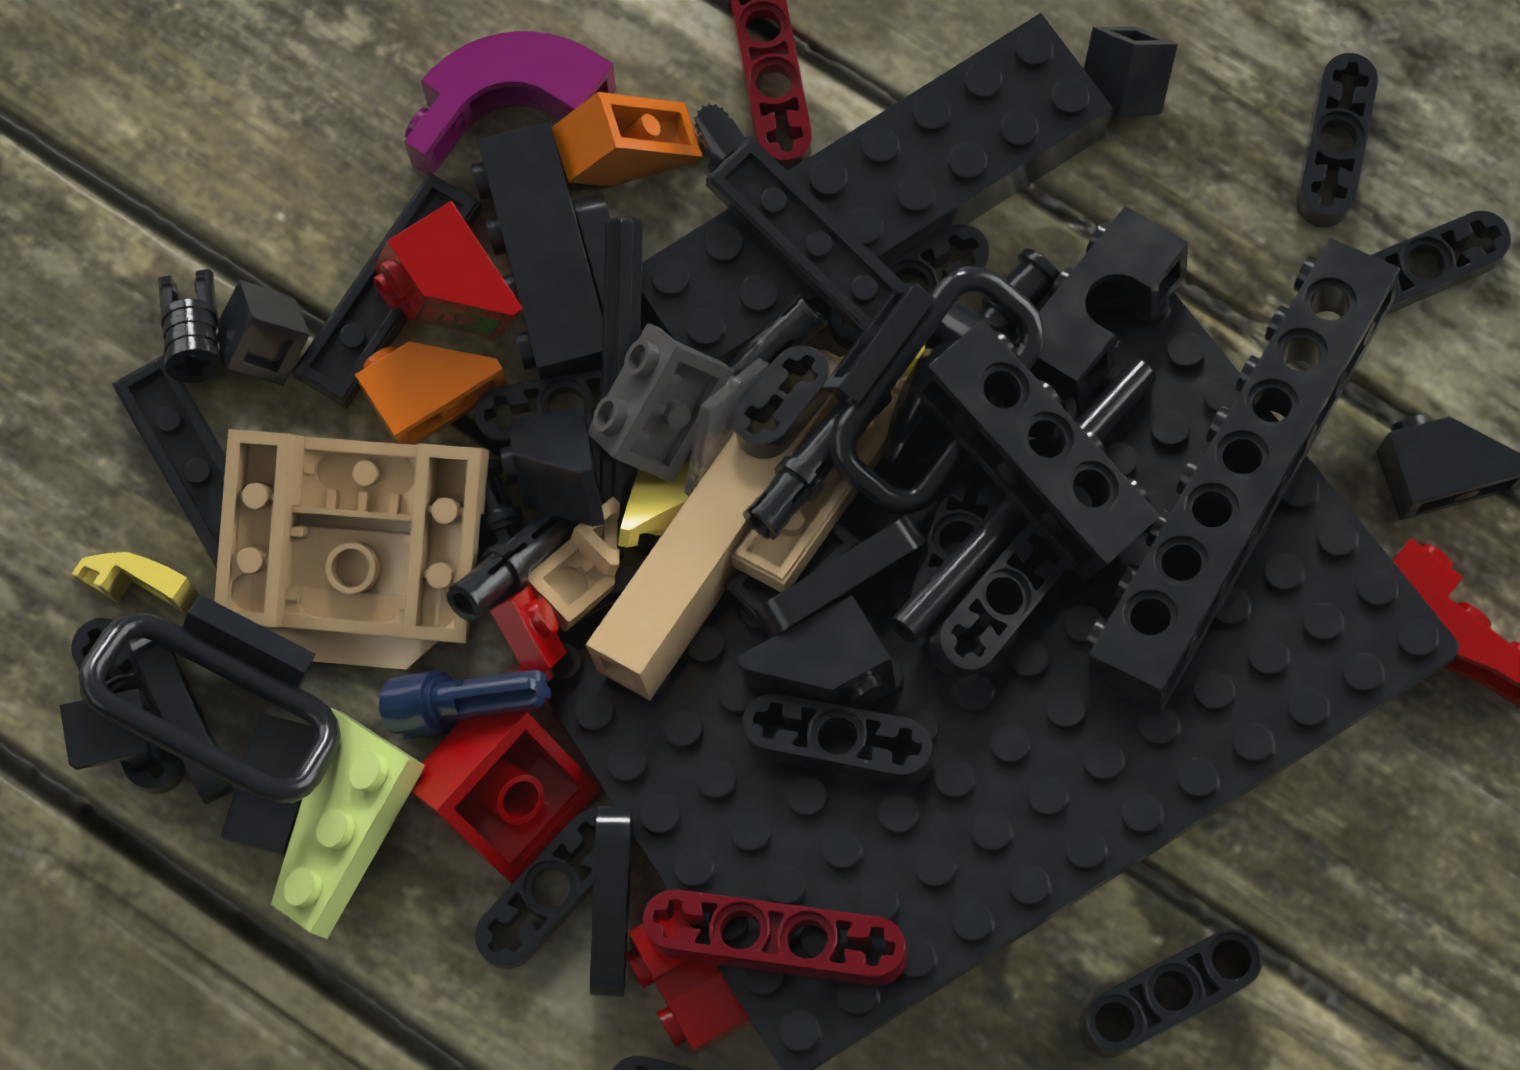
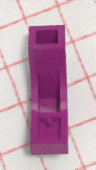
M514 31L490 35L472 41L444 57L423 77L421 84L427 105L430 108L423 107L413 116L407 126L404 143L411 165L426 175L429 172L434 174L466 131L478 119L492 111L514 106L530 107L543 111L560 121L597 92L613 94L616 90L613 63L580 43L549 33Z

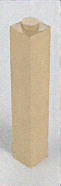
M819 350L827 360L831 375L842 359L827 350ZM810 370L802 377L794 373L790 375L792 390L801 380L807 381L810 384L814 382L812 371ZM829 394L827 400L790 447L776 457L758 459L748 455L741 449L736 432L733 433L586 643V647L598 672L644 698L652 699L724 594V585L739 572L737 568L731 565L729 555L750 527L744 519L743 512L762 494L776 476L774 468L785 456L792 457L833 407L839 403L837 398ZM773 415L764 424L756 420L751 423L755 435L763 428L769 429L772 432L776 429Z

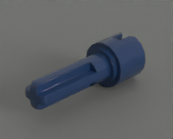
M433 670L389 678L383 685L379 696V711L387 732L394 734L403 733V740L432 737L449 733L457 725L458 720L539 709L543 703L550 700L551 689L547 686L546 675L539 670L453 681L446 672Z

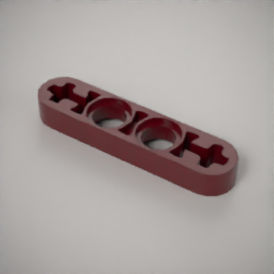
M729 0L755 140L788 171L809 158L811 154L812 129L787 1ZM767 17L774 20L779 25L781 31L772 41L766 43L757 42L748 36L746 32L748 24L754 19ZM778 72L789 79L791 87L784 96L769 98L758 91L756 86L758 80L764 74ZM786 114V126L789 137L796 139L793 141V150L788 152H782L779 143H774L776 141L775 116Z
M666 890L655 895L647 903L643 913V928L652 947L661 955L675 959L869 986L886 985L895 981L904 972L908 961L907 946L900 928L891 920L879 916L686 890ZM674 910H682L688 923L707 926L706 913L711 912L713 913L709 923L711 943L709 945L703 944L704 937L701 930L688 927L679 928L676 938H668L664 927L659 924V921L671 920ZM737 917L752 918L760 925L758 940L746 949H734L723 942L725 926ZM804 926L821 928L828 936L825 950L814 958L803 959L797 957L789 949L790 939L797 929ZM840 930L848 931L847 939L849 946L862 948L870 947L873 943V937H883L887 949L894 953L893 955L881 956L878 966H869L865 953L844 949L846 962L836 963L840 953L838 932Z

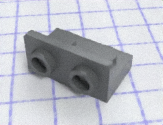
M647 324L639 339L629 348L625 356L624 366L608 395L597 405L593 421L588 429V435L614 459L673 483L735 372L725 363L675 341L661 328Z

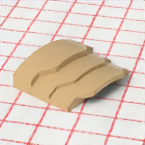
M228 429L214 601L315 653L313 662L409 670L439 641L468 643L470 621L462 619L451 609L446 593L449 591V586L461 580L477 566L480 518L485 510L489 450L419 443L417 445L316 438L287 433Z

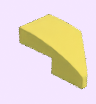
M684 462L673 483L639 469L623 517L618 546L627 548L638 546L639 534L643 533L662 536L705 475L707 466Z
M129 552L105 553L82 558L72 572L75 578L117 603L121 600L132 582L184 614L199 594L187 577L167 566Z

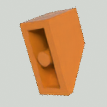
M597 92L551 127L568 183L613 187L689 165L703 157L686 103Z
M410 341L397 349L390 346L379 350L366 360L363 365L364 369L355 374L364 396L396 444L409 445L421 443L474 410L478 399L487 390L507 385L504 370L496 358Z

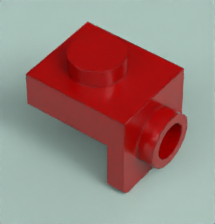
M528 585L517 593L508 595L490 610L518 661L517 664L507 668L502 674L539 670L546 675L547 682L555 677L551 667L567 653V650L557 634L559 626L553 609L544 598H537L531 585Z

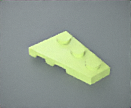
M331 708L339 721L341 733L337 754L320 784L308 797L301 800L271 905L305 930L325 939H328L426 766L356 720L334 708Z

